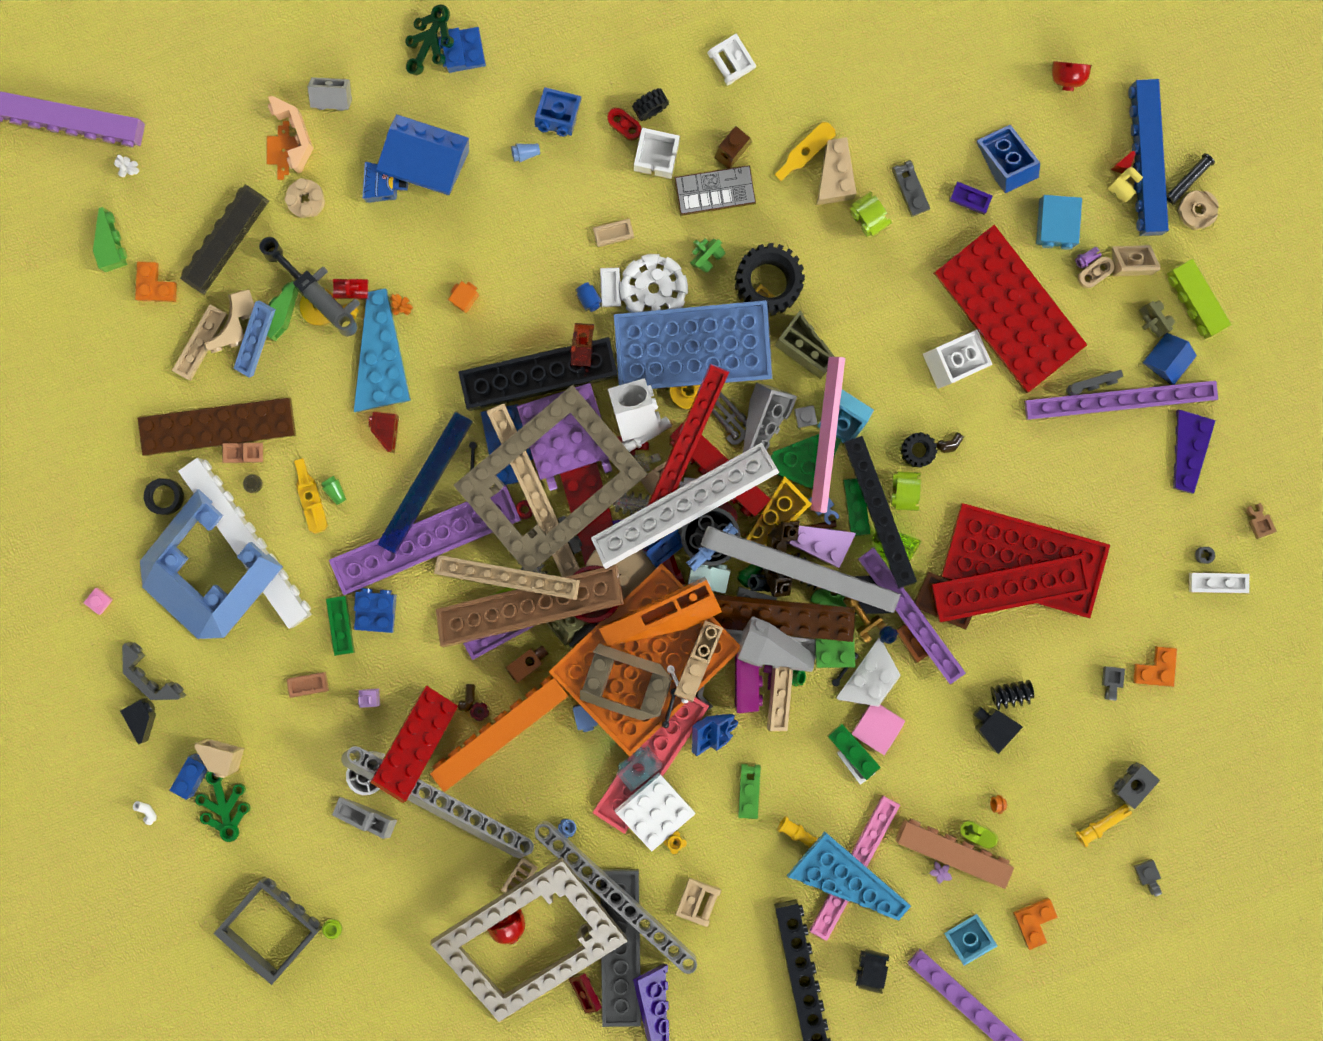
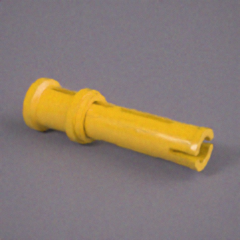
M1123 804L1098 822L1089 823L1087 828L1081 832L1077 831L1075 835L1086 848L1088 843L1096 838L1100 839L1103 832L1131 815L1132 812L1126 804Z
M784 816L777 828L778 832H784L793 841L799 840L809 847L818 839L806 832L802 825H796L791 822L787 816Z

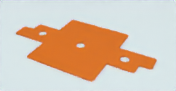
M283 121V126H278V136H267V164L277 165L278 180H284V175H289V164L287 162L289 155L287 151L299 147L295 136H289V121Z

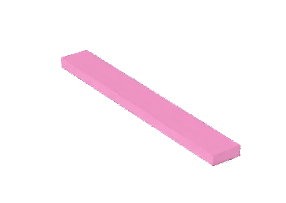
M843 357L828 358L812 505L810 509L811 511L826 513L828 506L845 358Z
M883 795L851 852L866 867L900 807V804ZM828 894L809 931L827 941L848 901Z

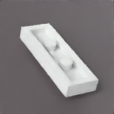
M1189 573V592L1249 593V574Z

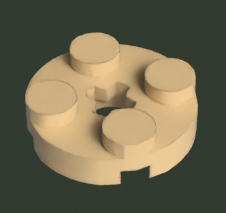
M300 178L287 189L285 202L289 210L297 217H314L322 211L325 205L324 194L316 182ZM308 194L309 202L301 203V197Z
M1196 190L1190 192L1181 200L1177 212L1181 221L1192 230L1204 229L1217 219L1219 204L1215 196L1210 192ZM1195 206L1203 208L1201 210L1202 214L1195 212Z

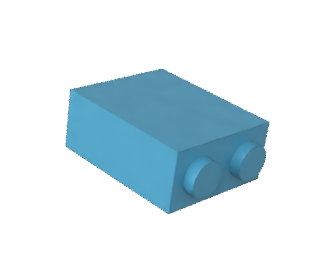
M1043 195L1039 199L1037 245H1042L1043 248L1061 246V249L1071 250L1079 244L1082 198Z

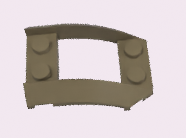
M599 643L593 651L595 654L583 689L580 690V700L639 720L659 717L672 682L668 672L659 663ZM614 660L652 672L640 709L602 697Z

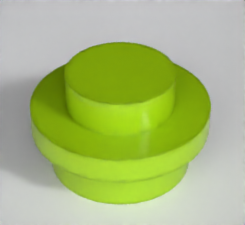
M335 919L326 921L322 928L324 936L328 939L337 938L342 932L341 923Z

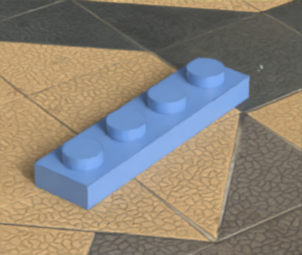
M260 300L254 304L233 368L249 378L254 376L276 310Z

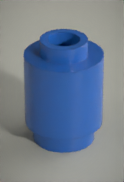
M589 282L582 284L576 289V296L585 311L590 310V312H593L601 307L599 304L602 300Z

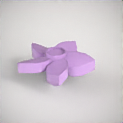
M935 861V870L930 871L929 874L937 877L936 881L938 884L942 883L943 880H952L951 875L948 873L949 865H944L941 868L940 864Z

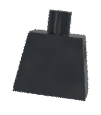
M979 707L973 714L980 721L975 727L976 730L997 754L1023 728L1022 725L994 708L987 713L982 707Z

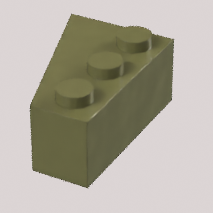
M800 310L774 346L821 379L827 372L828 358L835 356L824 341L818 337L813 326L807 322Z

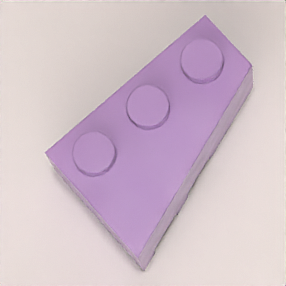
M799 525L798 539L788 541L787 544L840 568L856 533Z

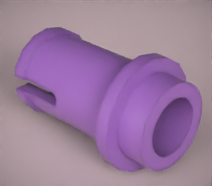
M1093 247L1083 255H1077L1075 259L1079 268L1088 267L1089 263L1102 256L1101 252L1097 254L1100 250L1097 247Z

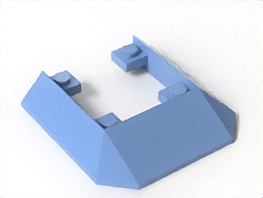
M199 489L192 495L140 560L142 588L197 639L224 638L283 566L270 554L266 555L253 542H249L237 556L249 570L229 594H226L218 585H213L204 597L177 573L189 559L177 546L197 521L210 531L223 517L212 505L213 502Z

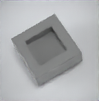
M814 405L794 409L798 428L817 425Z

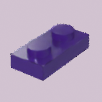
M957 181L949 201L985 215L993 196Z

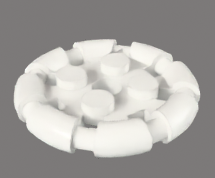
M647 254L641 256V259L637 261L633 260L622 274L623 279L619 285L620 297L625 302V308L628 312H645L643 311L644 306L652 307L651 311L661 310L660 307L665 304L668 309L682 308L685 303V295L688 294V282L686 275H683L681 272L682 268L669 257H661L660 254ZM657 264L664 265L663 271L656 269ZM645 265L647 270L641 273L639 268ZM673 274L677 278V280H675L674 282H672L669 277ZM630 279L636 280L635 286L629 284ZM650 284H657L659 291L657 293H650L648 287ZM672 291L678 292L677 298L671 297ZM634 295H636L638 301L633 302L631 299V297Z

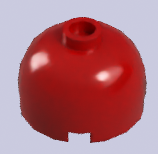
M1053 61V81L1057 85L1063 86L1062 90L1074 91V87H1081L1087 82L1092 65Z
M521 909L487 929L495 942L514 944L519 940L525 931V918Z

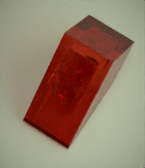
M575 323L571 345V365L591 366L594 324Z
M373 412L368 422L371 432L387 452L395 454L399 415Z

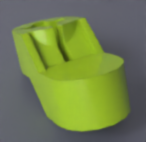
M966 821L961 825V834L966 839L984 848H993L997 845L998 836L994 831L974 821Z

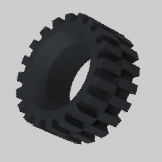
M768 243L767 247H764L763 244L758 245L756 250L752 248L742 258L735 275V290H738L737 296L739 300L743 299L744 302L766 300L770 316L776 315L779 311L783 313L794 304L803 289V281L805 280V274H802L804 268L802 264H798L800 260L796 255L793 258L791 256L792 250L788 248L786 252L782 250L784 246L780 244L777 248L773 247L774 243ZM765 264L778 267L786 278L785 291L781 295L772 298L758 294L751 283V274L755 268Z

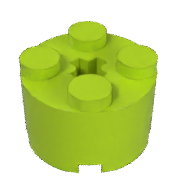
M871 191L851 205L850 213L856 222L860 220L862 223L861 229L866 237L870 235L873 237L892 224L891 219L885 217L887 214L885 208L876 196L872 197Z
M897 471V474H893L892 488H896V493H892L891 507H895V510L919 511V506L915 505L920 501L921 479L917 478L921 477V473Z

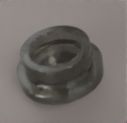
M250 474L243 480V487L249 493H257L262 489L263 482L258 475Z

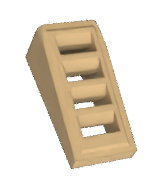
M522 857L501 891L503 893L509 891L510 889L507 888L509 884L513 887L517 886L516 883L512 882L513 878L520 882L524 881L523 878L516 875L517 871L528 879L534 875L538 867ZM523 864L531 870L530 874L520 868V866Z

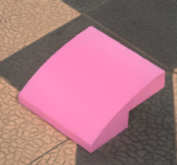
M881 704L879 707L869 705L862 714L861 720L852 731V735L885 755L900 732L905 720Z

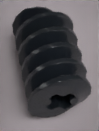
M1026 680L1025 683L1019 681L1018 685L1013 682L1010 686L1004 684L1003 688L1000 685H996L995 689L991 687V696L997 710H1000L1001 704L1004 705L1005 709H1008V703L1015 707L1016 701L1019 702L1020 706H1023V700H1026L1027 704L1030 705L1031 699H1034V689L1030 680Z

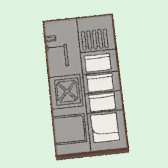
M750 165L675 177L681 216L756 204Z

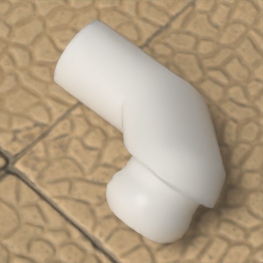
M139 801L133 804L134 811L145 814L143 818L145 824L152 825L156 821L157 815L149 804Z

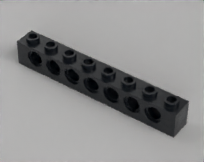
M860 436L844 442L845 450L896 587L901 589L917 582L864 438Z
M797 899L774 904L803 1041H831V1038H827L825 1032L829 1030L827 1019L822 1018L821 1012L825 1011L823 1001L818 999L817 993L821 992L819 982L814 980L813 974L817 973L815 963L810 961L809 955L813 954L811 944L806 942L805 936L809 935L806 923L803 924L801 919L802 916H805L803 906L798 904ZM789 919L797 920L794 926H788L787 922ZM794 938L801 939L798 945L791 944V941ZM798 957L805 958L802 964L795 963ZM802 976L809 977L806 983L799 982ZM811 995L813 999L810 1002L803 1001L804 997ZM815 1014L817 1018L814 1021H809L807 1019L808 1016ZM819 1033L821 1037L818 1040H813L811 1038L812 1035Z

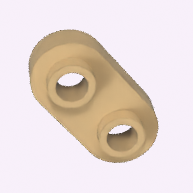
M1108 257L1099 258L1080 272L1078 275L1079 284L1083 288L1095 286L1114 271V262ZM1100 265L1105 266V271L1100 269ZM1085 276L1090 278V282L1085 281Z

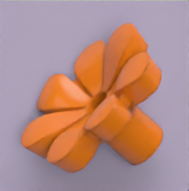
M392 294L390 298L392 301L391 306L393 307L392 313L398 315L401 312L409 315L413 309L411 304H407L409 299L407 297L402 299L399 294Z

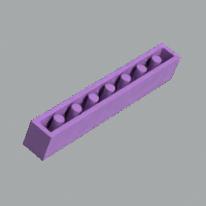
M0 91V122H3L4 119L20 126L22 123H25L35 129L45 127L48 131L59 133L60 130L65 131L66 134L71 136L81 134L91 140L101 138L104 142L114 144L116 141L121 142L122 145L127 147H133V145L141 146L145 124L138 118Z

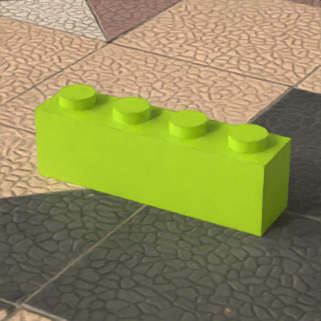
M1193 259L1167 273L1168 282L1172 287H1175L1178 299L1181 303L1185 304L1187 314L1195 321L1197 331L1205 339L1232 325Z

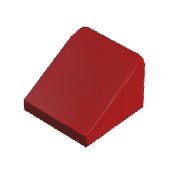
M1135 151L1130 152L1111 170L1120 174L1125 172L1132 165L1136 154Z

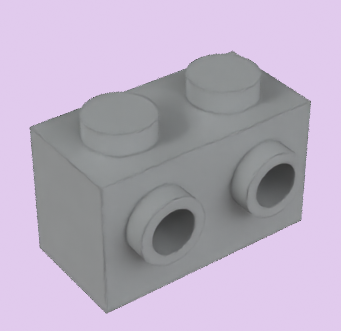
M311 77L307 86L310 108H317L319 110L336 109L338 111L349 109L352 102L350 79Z

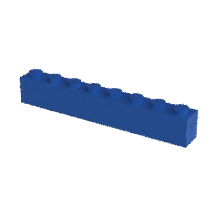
M1159 79L1136 80L1128 90V96L1131 99L1129 114L1133 122L1131 126V136L1134 138L1132 151L1136 153L1133 168L1143 177L1140 182H1135L1134 190L1137 193L1135 209L1138 212L1136 227L1140 236L1163 235L1169 231L1160 83Z

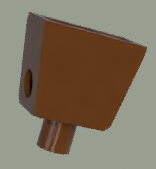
M735 126L719 145L714 158L727 169L731 168L752 143L751 138Z
M541 645L535 651L532 649L528 650L505 667L515 683H518L541 666V660L549 654ZM528 658L533 660L530 666H527L525 660Z

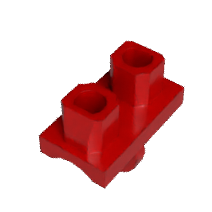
M333 279V298L368 299L369 280Z

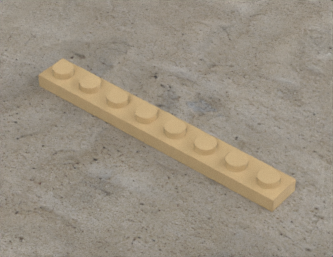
M441 555L437 556L434 572L437 575L577 600L580 580Z

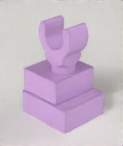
M379 688L359 690L358 705L360 708L380 706Z

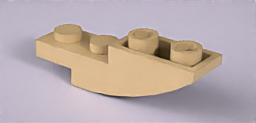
M705 620L674 695L693 702L722 633V627Z

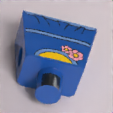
M365 162L362 198L366 203L396 200L397 190H408V182L376 172L378 164Z

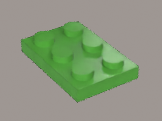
M815 638L816 668H854V639L853 642Z

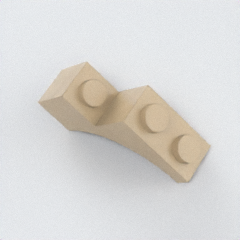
M243 290L228 295L230 303L228 320L218 335L203 343L206 351L210 350L211 353L223 350L222 346L230 345L231 348L241 345L244 334L238 317L244 320L251 316L254 302L250 290Z

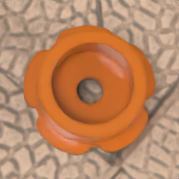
M999 795L992 797L990 801L991 810L994 813L1002 814L1007 809L1006 799Z

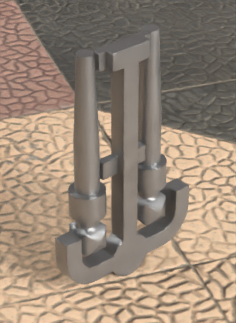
M720 392L715 404L726 415L727 419L724 420L714 408L712 413L725 427L727 433L731 434L726 439L731 444L736 445L745 440L746 430L736 422L734 417L737 416V419L743 422L744 427L747 425V419ZM720 397L734 412L732 415L719 403L718 399ZM730 421L741 432V437L738 440H733L738 438L739 434L733 430L734 428L731 424H728Z

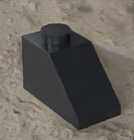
M147 698L141 699L120 710L138 745L149 740L156 717L154 712L155 706Z

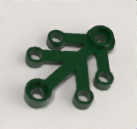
M442 4L433 7L430 15L415 19L414 27L423 32L414 36L409 35L405 43L408 47L416 48L419 42H424L416 59L408 60L406 64L408 73L419 75L423 72L424 66L422 63L430 46L432 47L433 63L439 66L445 63V56L440 52L437 32L440 27L441 45L451 48L454 44V39L449 36L447 21L450 17V11L447 6ZM432 23L430 29L424 31L427 25Z

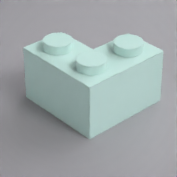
M725 564L715 566L701 565L695 572L692 569L690 570L688 584L705 577L712 591L725 594L730 569H727Z

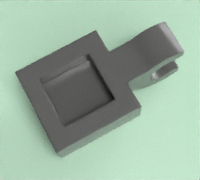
M1104 666L1102 685L1107 686L1105 699L1117 700V687L1123 688L1124 668Z
M1150 859L1135 865L1134 868L1140 883L1148 885L1151 895L1155 897L1161 895L1162 891L1156 882L1161 877L1154 860Z

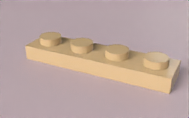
M211 304L209 305L172 369L173 372L190 381L192 380L208 352L205 350L203 343L211 340L219 333L228 317L227 313Z
M788 667L772 668L767 730L788 731L793 670H790Z

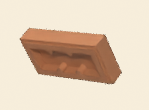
M326 672L286 679L290 698L329 691Z

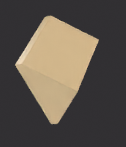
M1151 245L1112 247L1113 276L1152 275L1160 270L1161 266Z

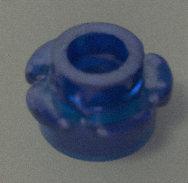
M891 626L883 628L879 633L880 641L887 644L893 643L898 635L896 629H893Z

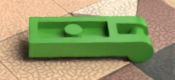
M741 764L738 818L758 819L761 765L747 766V764ZM747 774H754V779H747Z

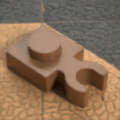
M1261 503L1255 505L1257 512H1254L1251 506L1246 508L1247 514L1253 518V520L1249 521L1256 540L1277 532L1270 515H1263L1264 508Z

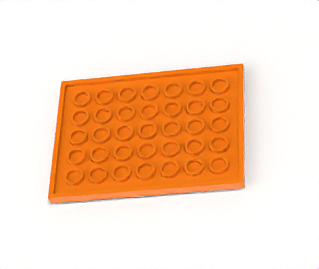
M662 563L623 600L624 604L619 605L609 618L601 621L549 671L629 757L665 721L672 696L671 690L677 688L673 678L661 715L645 720L635 719L580 700V690L583 689L595 653L593 651L599 643L607 646L599 630L600 627L684 587ZM714 617L706 620L722 627ZM705 620L685 630L608 647L659 663L666 672H668L667 667L672 665L675 668L674 673L678 681H680L682 672ZM724 628L698 691L739 652L740 644ZM614 660L602 697L640 709L652 672ZM678 696L675 697L670 718L685 704L682 703L681 698Z

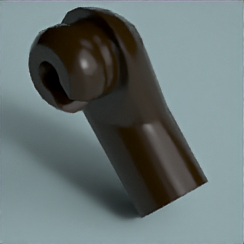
M466 684L465 701L461 700L458 703L460 711L465 710L467 712L471 709L475 700L474 684Z

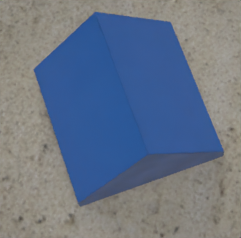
M1166 333L1143 361V364L1170 385H1175L1197 355L1189 341Z

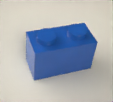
M195 753L188 756L169 790L185 800L194 796L208 771L198 754Z

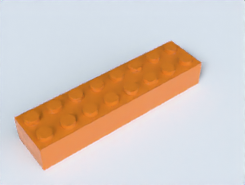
M549 675L540 683L542 686L539 689L535 686L525 694L526 699L522 701L520 698L510 706L511 710L508 713L504 710L494 718L495 723H487L479 730L480 734L478 736L474 733L463 742L464 747L457 746L448 754L449 758L447 760L443 757L432 766L434 770L430 775L442 791L445 792L570 694L552 675Z

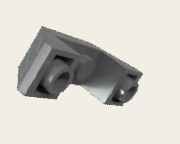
M128 642L122 646L123 674L150 700H178L186 696L183 692V687L176 682L166 683L159 690L157 683L147 679L145 672L141 668L135 667L145 656L141 646L135 642Z

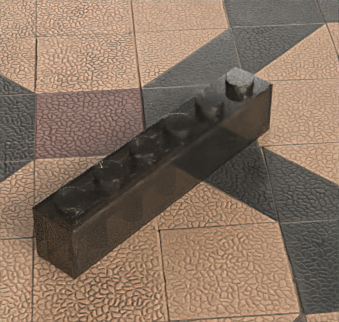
M246 184L239 188L234 201L227 205L223 217L216 221L212 233L204 238L203 246L193 254V260L189 266L182 270L180 279L205 295L269 201Z

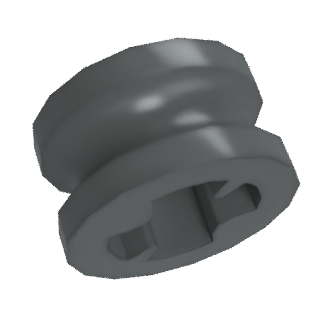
M1200 547L1195 552V558L1199 563L1208 564L1215 559V552L1211 547ZM1203 550L1209 553V557H1206L1207 560L1201 557V554H1204Z

